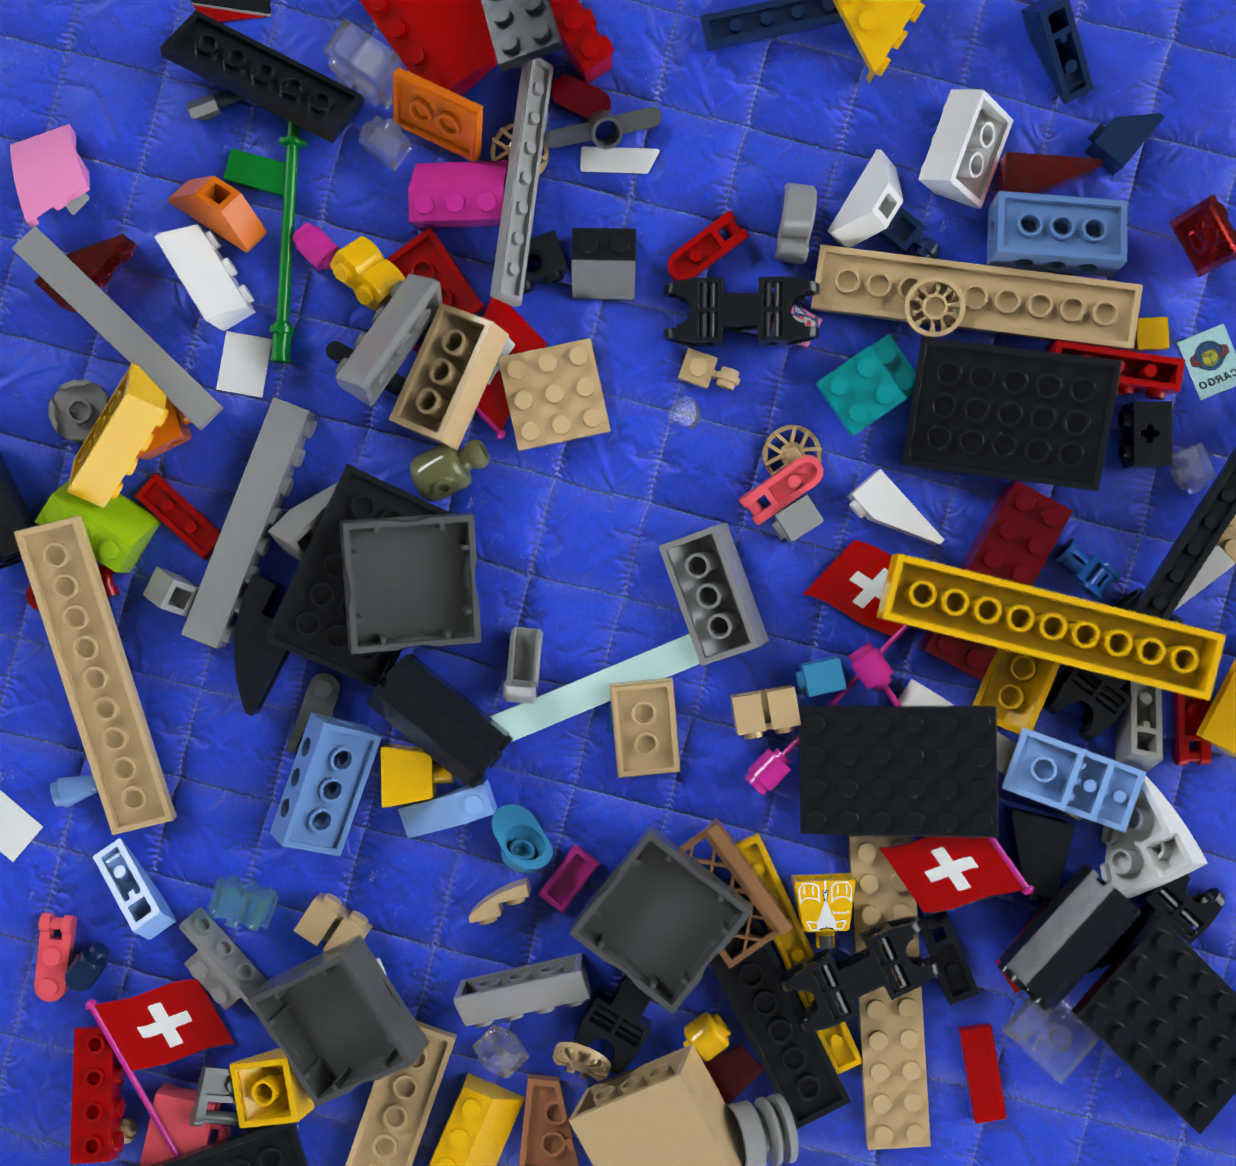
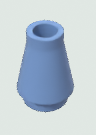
M93 775L61 777L57 779V782L50 784L51 796L56 807L64 806L68 808L98 793Z

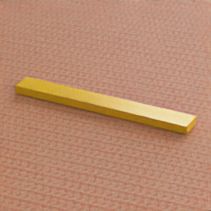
M756 833L736 842V844L792 921L793 929L783 936L779 934L773 938L784 965L789 970L801 960L814 955V952L760 834ZM765 921L768 930H771L770 926H769L768 923ZM799 991L797 993L806 1011V1008L813 1002L814 995L808 991ZM845 1021L834 1027L816 1031L837 1074L863 1063Z

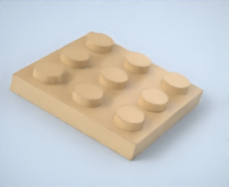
M591 338L498 358L518 452L611 431Z

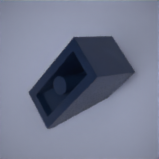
M1161 113L1115 117L1106 126L1100 123L1087 138L1091 141V144L1084 152L1113 176L1126 165L1165 117Z

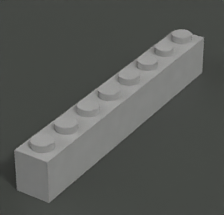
M273 397L181 635L216 649L226 647V644H230L233 641L236 632L234 624L244 593L253 573L260 572V568L257 567L261 555H266L271 544V538H268L270 534L268 531L281 519L283 510L280 509L283 498L288 497L292 491L294 480L291 478L295 468H299L304 460L305 450H303L306 439L311 438L315 432L317 421L314 420L316 414Z

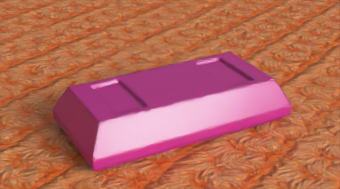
M575 844L538 895L563 913L599 866L600 862Z

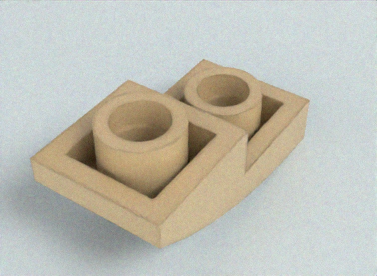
M529 878L506 884L487 895L471 910L469 915L470 923L478 921L479 925L493 923L498 920L497 917L502 915L504 909L503 902H506L508 906L524 902L525 897H529L531 892Z

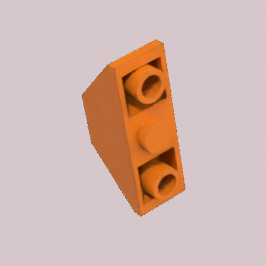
M215 175L190 179L168 198L170 204L246 253L267 235V230L242 193Z

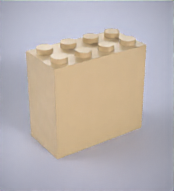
M693 1044L586 1088L568 1120L593 1166H742L745 1156L742 1132Z

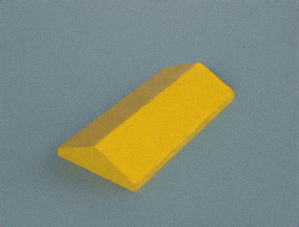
M998 648L987 668L972 706H996L997 726L1020 735L1022 727L1033 731L1061 664Z

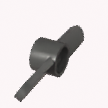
M655 107L613 115L607 110H598L588 118L587 123L551 130L545 135L544 139L549 148H558L593 140L599 148L611 149L619 144L623 134L657 127L662 120V114ZM606 120L614 122L613 131L608 137L603 139L595 137V130L601 122Z

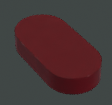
M571 75L560 76L554 81L551 89L552 99L560 109L585 121H588V118L598 110L611 112V100L606 92Z

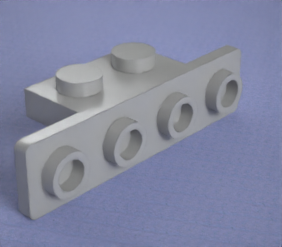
M199 907L179 925V929L198 949L184 965L190 970L192 976L199 980L209 991L212 998L225 1010L239 998H242L252 1009L247 1000L267 981L266 978L202 907Z

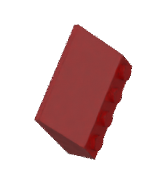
M359 0L407 70L460 96L465 95L498 64L481 0Z

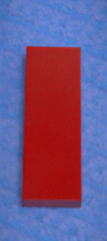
M155 473L134 497L203 560H207L214 551L221 530L160 474Z
M988 1022L958 1027L974 1122L979 1124L1007 1119L992 1026Z

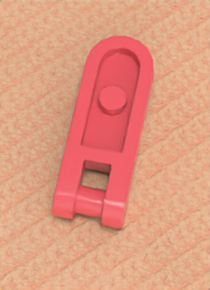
M810 454L799 456L757 487L745 493L738 501L743 508L747 507L752 513L751 519L754 523L760 525L816 486L823 477V466L815 456ZM763 495H765L770 502V504L764 508L758 501V499Z
M43 912L38 924L40 937L34 990L41 1000L54 1002L64 996L69 990V986L65 981V974L73 961L77 917L73 915L56 917L54 913ZM54 930H60L62 937L54 936Z

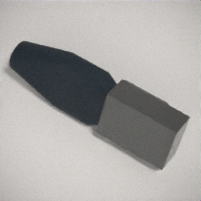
M226 90L215 96L212 93L187 102V110L192 120L197 118L201 121H206L222 115L220 107L244 100V98Z

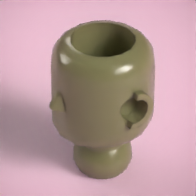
M471 440L463 449H458V451L440 444L416 456L410 463L409 471L413 483L421 496L430 502H438L467 488L472 482L470 470L485 468L490 462V457L480 440Z

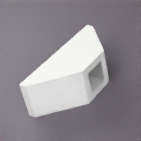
M877 149L827 230L842 247L850 248L886 229L903 203L897 169L882 150Z

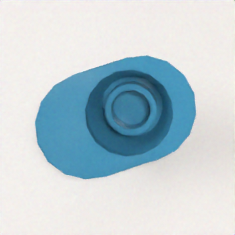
M515 804L503 805L496 810L492 817L491 827L501 847V857L504 864L516 872H523L525 875L531 874L534 869L547 865L553 856V848L533 814L526 808Z

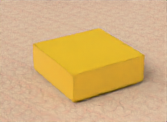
M1168 317L1138 318L1134 352L1169 349Z

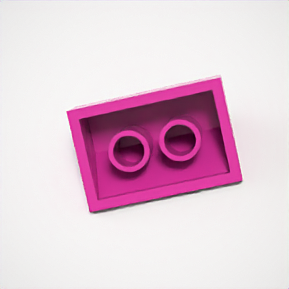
M509 160L415 164L408 188L409 222L418 229H426L428 227L500 226Z

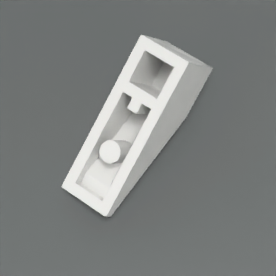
M881 469L874 471L847 496L852 501L849 504L850 508L860 518L865 516L870 521L932 545H938L944 541L943 537Z

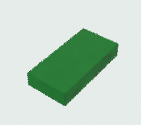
M231 148L223 179L232 184L283 197L285 162Z

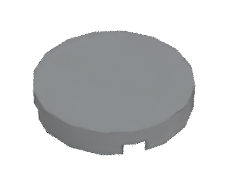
M72 380L62 384L57 389L58 391L54 397H51L48 416L52 427L59 434L73 442L84 443L111 397L100 385L88 380Z

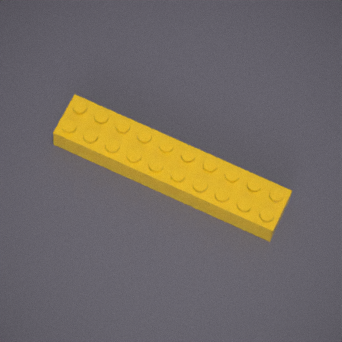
M899 553L892 554L876 616L877 618L1205 700H1210L1226 635Z

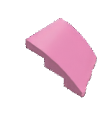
M70 124L10 145L15 186L25 220L30 228L38 225L37 217L49 209L53 208L59 211L70 201L90 190L89 171L76 151V133Z

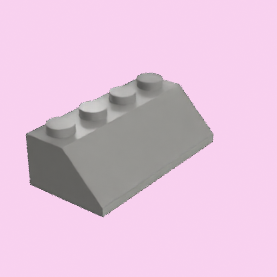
M409 274L404 282L400 280L396 283L390 295L392 299L386 307L381 306L376 311L372 319L374 324L367 333L365 331L362 332L354 344L355 351L349 359L345 357L339 363L335 372L337 374L335 378L340 388L368 406L372 407L433 321L440 303H443L441 284L438 281Z
M727 522L658 546L701 666L759 648L769 641Z
M583 953L463 979L460 981L453 1000L465 1026L475 1025L476 1028L491 1025L493 1020L501 1018L513 1021L522 1018L524 1013L536 1011L537 1014H544L553 1011L555 1006L567 1004L568 1007L582 1005L586 1002V999H590L591 988Z

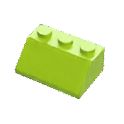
M68 480L50 496L35 522L42 525L82 515L95 560L116 573H130L162 521L153 513L121 493L116 499L110 498L105 508L88 502L67 492Z

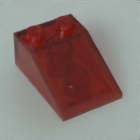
M1215 194L1169 222L1198 277L1236 259V230L1233 229L1228 220L1225 206L1217 200Z

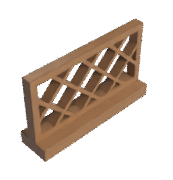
M718 818L708 823L705 829L679 846L685 852L690 849L689 855L700 864L710 865L709 871L712 873L714 866L728 868L732 874L729 886L738 893L746 894L750 899L752 909L755 906L760 912H753L747 919L745 933L737 932L734 936L735 938L744 939L741 951L732 957L726 949L719 952L729 968L738 964L779 934L783 936L793 929L790 917ZM704 838L713 848L711 860L693 857L694 845ZM716 853L720 857L722 862L715 861ZM735 879L741 887L734 886ZM751 918L765 920L771 930L762 936L749 934ZM748 940L754 941L747 946Z

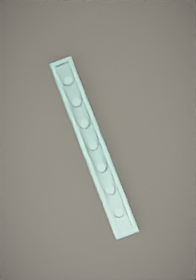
M689 633L537 696L533 704L521 703L489 717L510 733L509 735L513 738L511 742L611 701L609 683L667 678L700 664Z

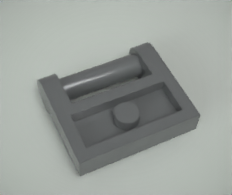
M202 1066L195 1103L190 1113V1126L201 1127L203 1123L239 1126L237 1112L207 1110L208 1102L236 1104L229 1067ZM249 1127V1128H243V1129H244V1130H251V1129L256 1128V1127Z

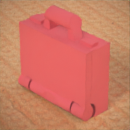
M164 1083L155 1093L153 1107L180 1154L211 1144L214 1129L218 1130L216 1142L230 1137L232 1129L230 1125L203 1123L201 1127L190 1126V1113L195 1103L197 1090ZM208 1102L207 1110L220 1111L222 1103ZM151 1116L139 1166H150L174 1157Z

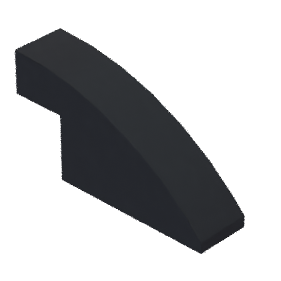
M253 573L246 588L238 613L235 632L234 662L236 680L245 713L250 716L260 713L291 651L264 640V636L274 617L269 612L283 584L261 573Z

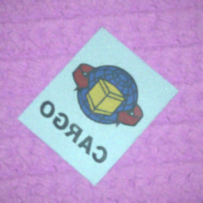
M1224 323L1177 342L1200 400L1236 386V352Z

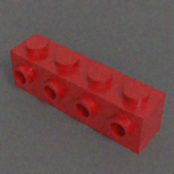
M550 0L564 47L563 50L582 80L589 84L611 70L614 48L605 34L600 36L595 28L597 22L588 7L583 9L578 0Z
M1059 340L1045 347L1047 352L1122 360L1117 394L1133 395L1134 392L1145 393V398L1164 400L1165 396L1181 391L1185 359Z
M88 1025L74 1029L70 1164L110 1162L119 1157L124 1147V1133L120 1131V1118H123L125 1113V1099L121 1098V1084L125 1082L126 1072L99 1025Z

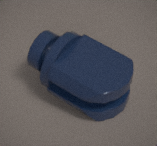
M94 942L91 947H86L78 953L65 974V981L71 989L86 991L95 984L108 962L106 957L109 954V949L107 946L100 942Z

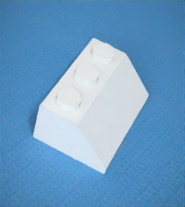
M951 89L947 102L943 107L936 132L932 137V143L925 162L921 167L918 180L935 194L976 209H981L1014 120L984 89Z
M196 224L162 232L154 236L207 322L222 331H226L256 313L251 305L255 301L252 294L244 284L240 286L234 276L238 272L228 257L223 259L218 249L222 246L211 230L207 232Z

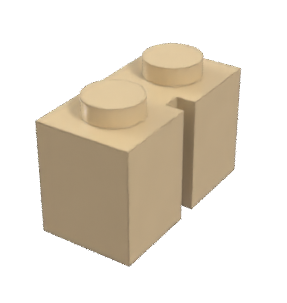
M792 685L729 695L735 731L738 736L744 735V739L762 737V731L775 729V734L789 733L794 731L793 726L801 725L796 691Z
M320 892L293 931L315 946H318L321 940L327 943L323 948L325 952L358 935H361L364 940L373 926L368 923V918L362 913L355 910L351 912L343 907L342 901L330 893L325 895Z

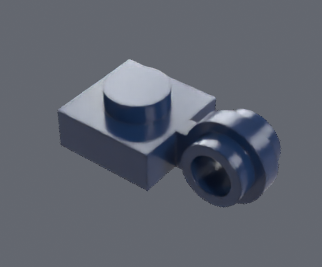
M902 207L897 211L889 226L881 231L879 235L902 254H905L913 245L915 247L914 256L934 259L939 257L940 246L930 238L922 240L919 237L926 226Z

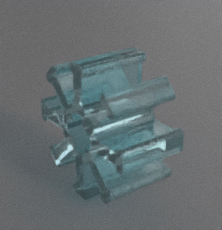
M229 875L228 879H223V877L217 878L207 909L210 910L209 916L214 919L227 918L225 924L228 926L236 927L237 923L240 922L248 927V930L258 931L259 926L266 929L270 927L279 896L276 895L277 891L272 887H259L260 881L250 879L248 884L240 880L238 876Z

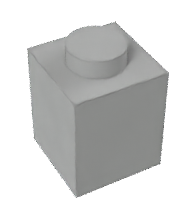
M807 494L774 514L772 518L775 522L771 525L780 540L786 538L789 543L823 523L824 519Z
M156 566L142 595L158 608L186 617L199 587L182 575Z

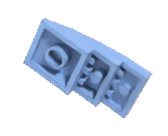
M1022 727L1001 788L1125 833L1146 772Z

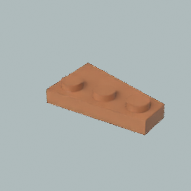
M528 1074L519 1166H580L571 1125L568 1121L569 1116L560 1077Z

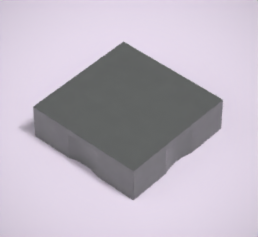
M463 512L339 521L348 648L351 654L393 651L415 645L438 647L481 643L479 597L475 586L477 556L473 514Z
M649 825L573 922L569 934L603 961L623 971L640 990L673 1015L700 981L710 961L720 951L725 949L753 913L751 902L652 825Z
M361 935L268 979L247 1000L271 1038L285 1053L293 1072L316 1107L351 1092L362 1083L379 1080L413 1065L429 1043Z

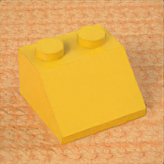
M281 1048L245 1058L229 1065L240 1128L299 1122L315 1108L314 1102L293 1072L288 1058Z

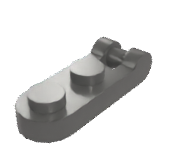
M323 672L311 679L293 733L286 747L287 752L297 754L311 712L330 717L334 716L342 692L341 680L337 675Z

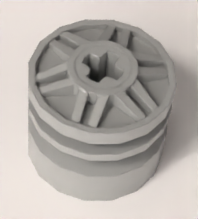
M776 1093L767 1096V1098L764 1096L756 1098L754 1105L748 1100L727 1105L742 1132L745 1156L742 1166H766V1163L770 1166H781L782 1163L785 1165L796 1162L799 1148L797 1130L789 1105L782 1095Z

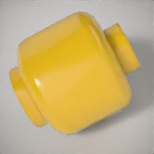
M703 1012L685 1026L684 1035L687 1040L683 1042V1045L686 1047L693 1044L701 1059L710 1061L729 1046L728 1036L731 1035V1032L717 1013L712 1015L708 1012Z

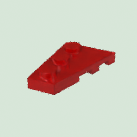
M428 227L387 258L388 261L401 271L405 279L409 274L438 281L441 284L443 304L474 315L485 308V305L433 228Z

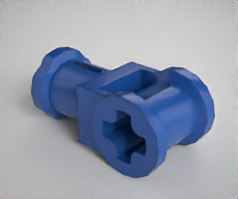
M1073 538L1066 542L1053 558L1057 563L1062 562L1073 572L1070 577L1077 582L1078 586L1087 595L1097 601L1102 600L1103 592L1114 580L1118 581L1121 578L1120 573L1114 567L1101 560L1097 555H1087L1077 546V541Z

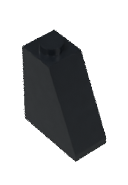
M1005 805L1003 813L1012 862L1027 884L1033 885L1034 888L1030 895L1024 896L1040 902H1044L1045 897L1053 899L1059 890L1075 826L1062 819Z

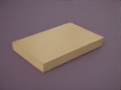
M661 678L609 683L618 778L681 772L673 679Z

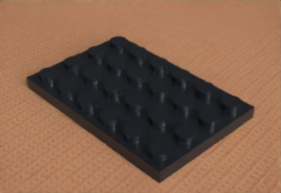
M921 337L902 465L1098 491L1123 361Z
M346 464L264 636V640L375 688L378 684L382 686L387 679L385 677L386 674L396 664L402 649L351 654L348 648L339 521L447 514L450 512Z
M799 705L801 725H799L801 834L999 838L996 706Z
M1154 915L1071 1011L1193 1130L1201 1134L1236 1093V992L1161 917Z

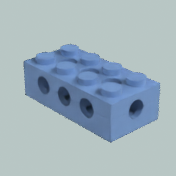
M998 191L988 208L986 265L1030 271L1113 277L1127 262L1128 201Z
M311 712L270 830V834L281 846L341 857L382 738L380 734L368 725Z

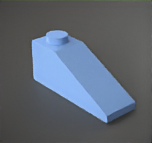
M487 778L481 780L474 788L466 785L436 795L432 799L398 808L409 839L493 815L497 805Z
M117 839L93 856L134 933L151 940L176 922L164 897L123 839Z

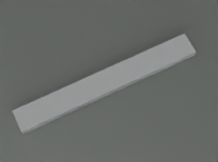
M540 57L522 64L490 292L491 297L513 307L522 305L554 69L553 65Z
M36 226L12 247L33 270L130 363L138 365L167 395L166 398L198 429L202 431L224 409L220 403Z

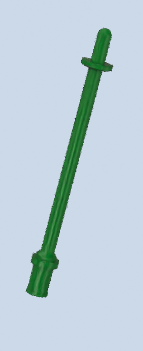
M288 121L287 136L278 139V144L286 148L277 317L273 325L269 326V333L272 334L270 362L283 364L291 363V338L295 335V328L289 322L294 247L292 237L295 230L299 150L307 148L308 145L306 140L300 139V127Z

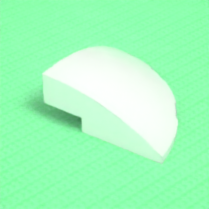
M1146 775L1125 833L1105 825L1103 827L1101 843H1105L1107 849L1105 862L1100 865L1102 879L1112 884L1128 899L1169 883L1208 864L1182 819Z

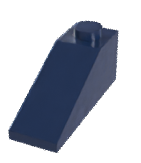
M1039 0L1022 9L1021 12L1030 42L1062 102L1067 104L1094 89L1070 1Z

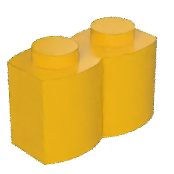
M360 236L337 251L330 263L335 277L352 288L359 302L373 311L392 299L390 295L396 283L400 280L403 282L405 280L401 271L393 263L384 259L377 246L364 236Z

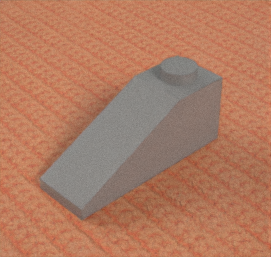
M337 483L291 508L268 531L284 552L301 561Z
M1126 681L1124 692L1133 699L1119 716L1115 737V761L1147 773L1163 760L1162 689Z

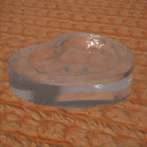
M689 396L677 400L669 411V419L677 424L681 423L682 426L689 429L694 428L700 418L699 405L695 399Z

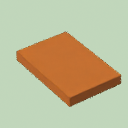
M398 67L392 73L393 124L468 160L476 162L481 157L483 106Z

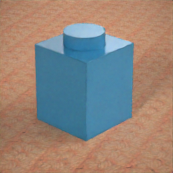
M831 656L798 664L800 671L795 672L799 691L804 690L805 695L808 697L847 689L840 657Z

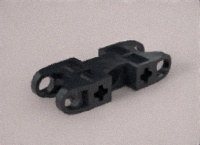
M790 276L759 277L758 293H724L725 283L723 277L689 278L671 282L664 286L665 297L679 298L680 302H685L691 308L690 316L686 321L676 324V328H666L663 330L664 340L689 346H724L725 330H758V346H789L819 338L818 327L805 326V323L797 321L791 313L793 306L797 302L805 300V296L820 294V284L815 281ZM772 287H775L774 306H772ZM709 288H710V307H708V306H709ZM772 316H774V336H771ZM708 317H710V337H708Z
M1140 587L1133 590L1113 607L1131 611L1144 589ZM1172 614L1168 619L1171 622L1184 624L1183 620L1176 614ZM1067 665L1055 680L1046 698L1044 708L1051 714H1056L1065 705L1069 706L1071 703L1079 701L1083 706L1084 716L1081 720L1083 725L1078 735L1085 741H1090L1111 726L1133 698L1120 689L1127 680Z
M1192 872L1138 895L1146 904L1140 909L1141 914L1118 938L1117 941L1122 947L1115 942L1088 973L1098 967L1102 969L1105 966L1111 965L1154 915L1161 917L1182 939L1192 944L1217 917L1225 903V895L1218 888H1211L1203 894L1198 893L1195 896L1189 897L1187 885Z
M909 916L884 922L860 933L866 949L837 962L834 961L829 949H825L801 960L782 974L777 982L782 992L796 989L797 992L808 991L814 995L813 1002L806 1008L807 1012L796 1019L798 1029L801 1032H815L834 1027L859 1015L853 1002L854 999L884 986L887 994L893 1000L919 988L937 975L942 968L938 957L930 956L922 959L921 956L914 958L906 954L907 945L914 939L913 935L923 929L921 919L917 916ZM878 940L881 941L882 946H883V948H884L886 954H884V952H883V950H882V948H881L880 943H879ZM820 967H823L828 981L825 980ZM891 967H893L894 972H895V974H896V976H897V978H898V981L896 980V978H895V976H894V974H893V972H892ZM834 993H835V995H836V997H837V999H838V1001H839V1004H840V1006H841V1007H839V1008H838V1006H837V1004H836V1002H835V1000H834V998H833V996H832V994H834Z
M626 974L623 975L611 997L597 989L582 1014L573 1043L589 1046L597 1039L609 1041L613 1045V1051L615 1052L611 1061L610 1071L616 1075L621 1073L636 1057L652 1030L651 1020L642 1016L652 998L640 990Z

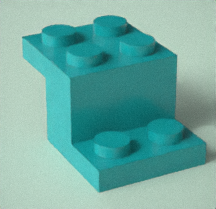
M888 334L816 382L815 385L852 437L913 394L916 372L891 335Z

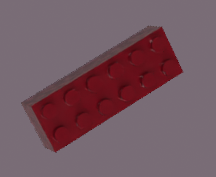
M1017 480L1007 482L959 569L1032 587L1073 511ZM929 630L925 631L916 647L969 677L978 680L982 679L998 650L996 647Z

